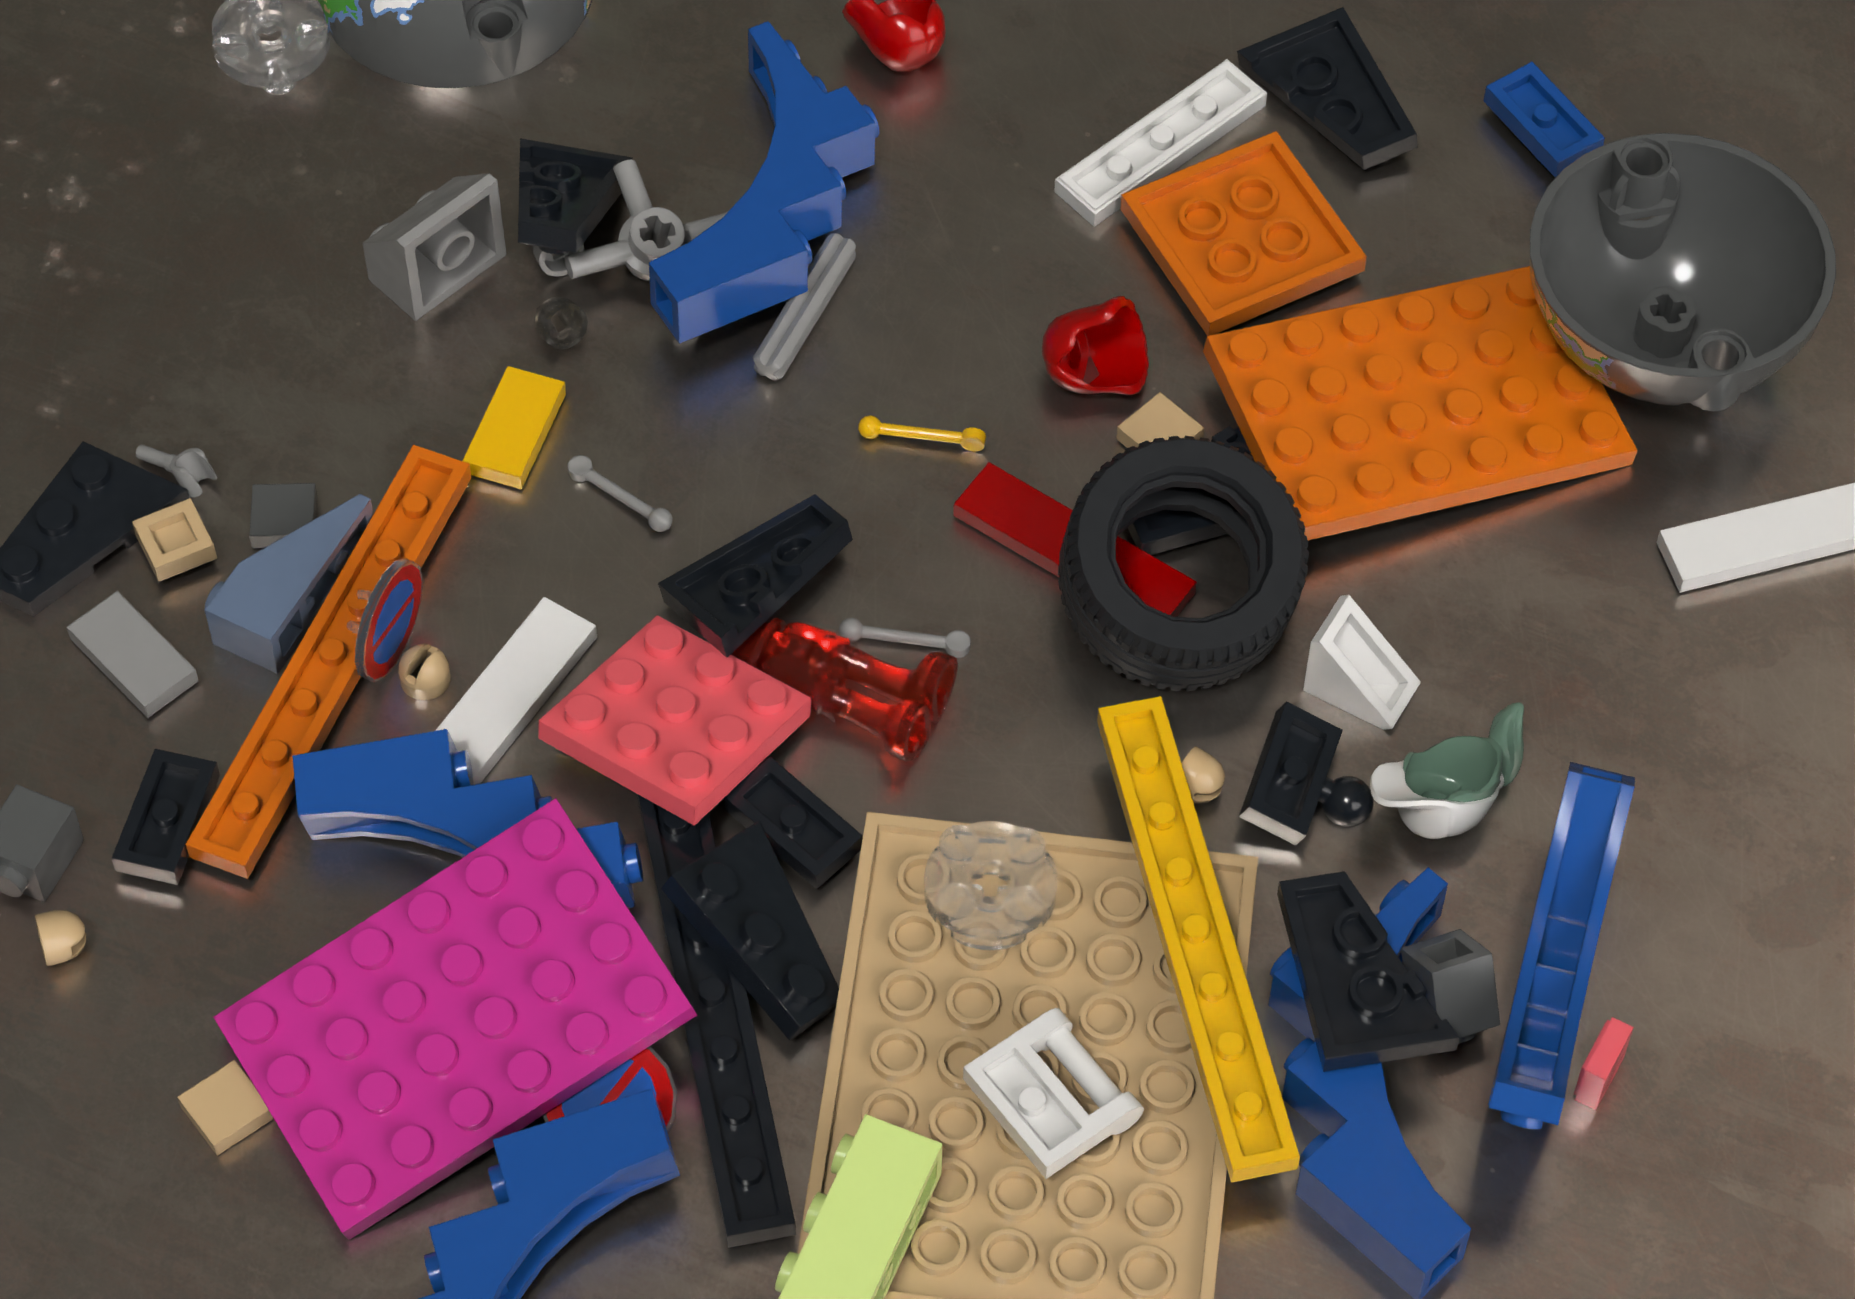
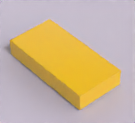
M507 366L463 458V462L470 464L471 475L522 490L566 396L565 382Z

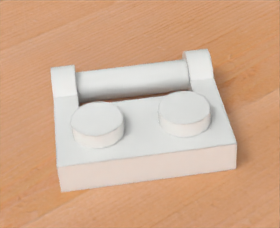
M1059 1008L1045 1012L963 1067V1080L1045 1179L1110 1135H1117L1129 1129L1139 1120L1144 1111L1143 1106L1134 1095L1128 1091L1122 1093L1071 1033L1073 1027L1071 1021ZM1041 1050H1051L1099 1109L1089 1115L1037 1053Z

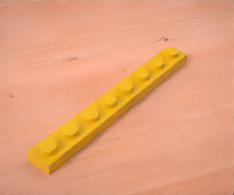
M1153 697L1098 708V727L1230 1181L1233 1183L1296 1170L1299 1166L1300 1155L1162 697Z

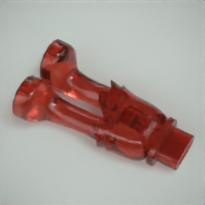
M774 618L769 624H762L731 654L811 697V710L817 715L821 713L835 724L834 713L875 735L883 741L884 748L890 755L905 762L912 761L925 747L929 738L930 722L937 724L941 720L952 694L958 670L957 658L941 651H931L920 661L916 669L898 667L864 652L850 644L849 638L837 636L835 632L802 622H793L786 625L784 620ZM847 679L894 700L898 704L889 705L847 687Z

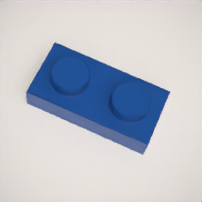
M1533 61L1486 86L1483 101L1555 178L1564 168L1578 158L1604 145L1605 137Z

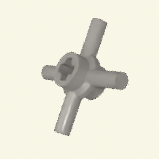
M632 159L622 161L616 164L613 170L631 217L623 224L618 242L566 255L565 265L571 279L626 265L633 275L639 279L650 281L649 262L689 243L722 219L727 212L683 224L680 218L672 211L652 206L636 161Z

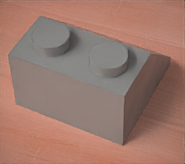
M490 173L452 178L437 190L425 193L412 208L391 223L379 226L363 242L368 279L414 321H417L506 256L498 180Z

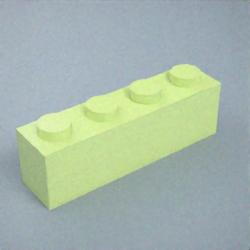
M865 1114L855 1137L845 1134L837 1147L831 1166V1173L836 1174V1177L828 1194L818 1192L810 1204L803 1226V1231L809 1233L800 1254L790 1251L782 1263L775 1284V1291L781 1293L778 1299H884L942 1174V1143Z

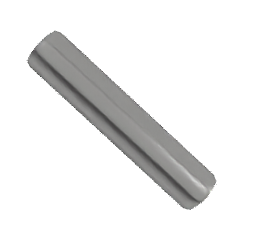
M832 233L823 242L808 267V291L788 299L753 356V361L755 362L754 370L760 376H767L773 381L784 377L856 258V243L851 238H844L838 233Z

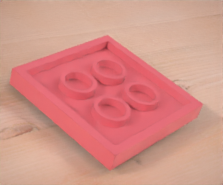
M657 615L539 719L538 739L695 826L810 717L811 697L733 655L725 657L712 644Z

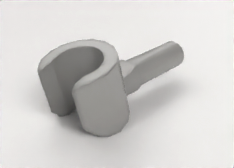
M143 444L138 446L136 450L137 459L165 468L166 471L173 473L179 485L188 490L190 498L198 497L203 493L198 481L205 478H211L212 480L218 478L204 452L199 448H191L178 455L168 454Z

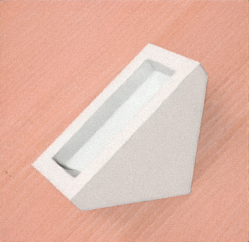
M1342 595L1338 598L1310 643L1303 691L1383 730L1393 729L1421 681L1350 595Z

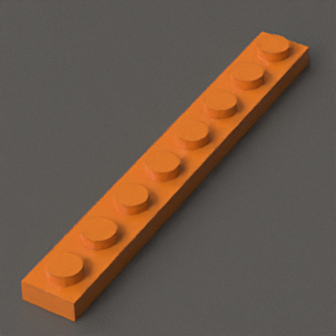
M413 444L185 844L189 858L243 878H249L296 794L292 756L320 751L366 668V641L371 620L382 594L391 579L402 567L413 564L419 571L421 570L472 478L469 463Z

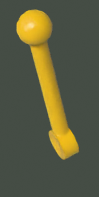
M872 415L863 417L858 424L859 433L866 439H874L879 435L955 443L961 444L964 449L972 452L983 450L986 441V433L974 427L966 428L963 432L881 423L877 417Z

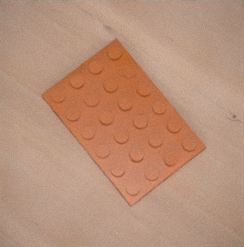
M1530 266L1210 335L1206 337L1203 353L1255 462L1259 461L1265 465L1264 469L1272 471L1277 477L1276 482H1281L1287 488L1285 492L1291 494L1294 500L1293 506L1297 507L1301 514L1300 520L1304 522V535L1307 536L1308 541L1630 466L1633 464L1638 451L1603 384L1588 375L1573 362L1555 341L1535 299L1530 278Z

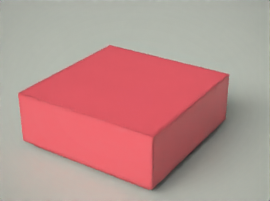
M1614 1017L1610 1021L1607 1020L1581 1068L1573 1094L1576 1096L1575 1101L1597 1110L1624 1059L1634 1027Z

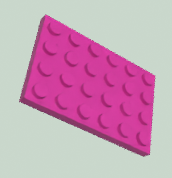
M555 798L221 1011L213 1018L340 1231L348 1240H351L493 1148V1139L521 1130L688 1022L697 1014L566 812Z

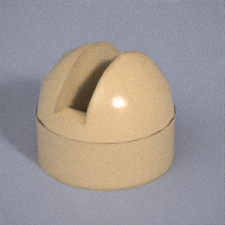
M423 643L413 645L403 653L398 666L400 685L408 696L417 700H431L439 697L447 690L451 681L450 667L446 656L441 650L430 644ZM424 663L420 668L417 678L412 676L411 674L419 664Z
M1195 746L1182 761V767L1193 803H1209L1219 796L1224 784L1225 773L1220 762L1209 753Z
M52 910L34 915L46 966L67 962L78 956L84 949L86 944L85 925L77 914L67 910Z

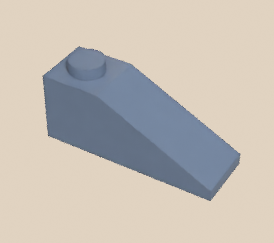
M359 494L239 562L225 582L220 581L212 588L205 603L204 610L213 645L278 674L302 641L372 518L371 498Z

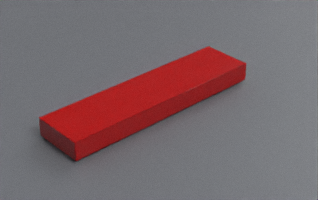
M988 462L955 501L953 516L1060 577L1058 576L1059 555L1073 510ZM1117 536L1115 559L1126 585L1146 605L1172 617H1177L1195 595L1197 581Z

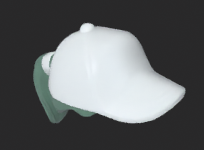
M1520 702L1512 703L1497 713L1492 721L1488 738L1478 736L1450 737L1424 752H1409L1403 761L1379 765L1370 778V790L1373 799L1382 806L1398 808L1401 819L1409 830L1427 839L1456 836L1470 830L1487 814L1498 796L1499 789L1510 784L1520 770L1524 752V705Z

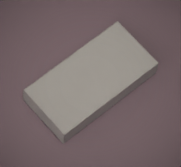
M118 591L67 626L70 639L147 718L199 682L196 669Z

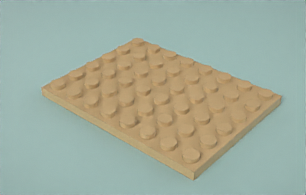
M867 812L797 1253L800 1254L809 1233L803 1231V1226L813 1198L818 1192L827 1195L836 1177V1174L831 1173V1166L841 1139L845 1134L855 1137L865 1114L942 1143V1174L884 1299H1214L1227 1167L1132 842ZM1208 851L1246 976L1258 857ZM1059 1008L1073 1025L1071 1033L1119 1090L1122 1093L1131 1092L1143 1106L1144 1111L1139 1120L1129 1129L1117 1135H1110L1045 1179L963 1080V1067L1045 1012ZM1041 1050L1037 1053L1089 1115L1099 1109L1051 1050Z

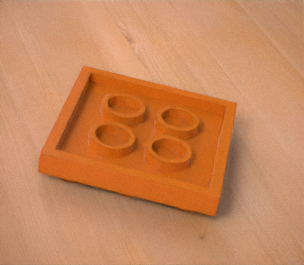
M1277 131L1121 194L1120 210L1207 336L1215 335L1365 271L1366 254Z

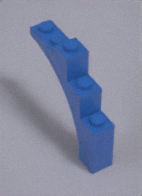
M769 21L748 29L749 72L767 101L775 128L767 158L750 188L722 219L689 243L649 262L651 305L679 344L807 292L808 265L812 263L813 259L808 241L842 227V201L846 199V188L842 177L875 165V138L879 137L880 131L877 118L872 109L866 104L861 105L847 86L828 92L823 81L818 76L812 77L803 66L794 44L790 40L784 41Z
M447 729L292 756L297 812L312 840L366 836L413 841L463 858L553 800L551 796L541 797L532 775L474 785L468 751H457ZM618 822L577 828V831L628 908L635 907L632 884L643 882L642 863L637 843L626 844Z
M1570 762L1488 1103L1489 1108L1500 1111L1502 1120L1512 1125L1528 1129H1541L1543 1122L1554 1125L1559 1124L1588 981L1635 788V777Z
M1429 867L1411 883H1408L1406 880L1397 883L1387 893L1381 902L1380 912L1375 915L1388 933L1387 942L1401 962V948L1417 943L1442 913L1448 883ZM1289 947L1276 960L1270 971L1273 979L1268 1005L1305 1036L1306 1039L1295 1047L1284 1063L1286 1076L1282 1099L1321 1132L1307 1145L1300 1155L1299 1166L1301 1167L1296 1195L1413 1299H1422L1464 1258L1471 1227L1434 1190L1406 1147L1387 1098L1382 1062L1323 1072L1292 950Z
M652 1088L493 1139L499 1164L488 1167V1173L498 1205L429 1227L435 1252L424 1255V1260L435 1293L418 1299H521L545 1264L585 1226L631 1196L681 1176L665 1121Z

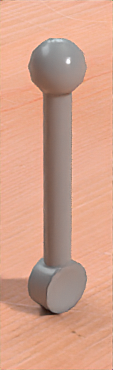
M578 455L569 460L568 472L573 481L591 482L647 518L650 527L654 531L664 532L671 527L673 517L667 509H654L593 470L592 462L588 457Z
M846 618L839 626V634L847 642H856L860 638H869L944 648L947 654L954 658L965 657L969 653L971 638L966 632L961 630H954L947 636L866 626L862 625L856 618Z

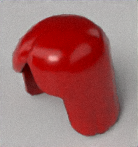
M849 0L842 10L845 20L857 32L872 54L882 64L895 72L914 71L928 64L938 55L945 40V18L936 0H886L878 5L874 0Z
M1116 296L1103 303L1075 309L1060 315L1048 325L1042 340V356L1049 376L1062 389L1078 394L1115 393L1133 395L1139 393L1145 385L1149 368L1146 335L1143 331L1140 316L1136 312L1135 304L1130 299L1125 298V296ZM1090 356L1099 372V376L1087 384L1083 380Z

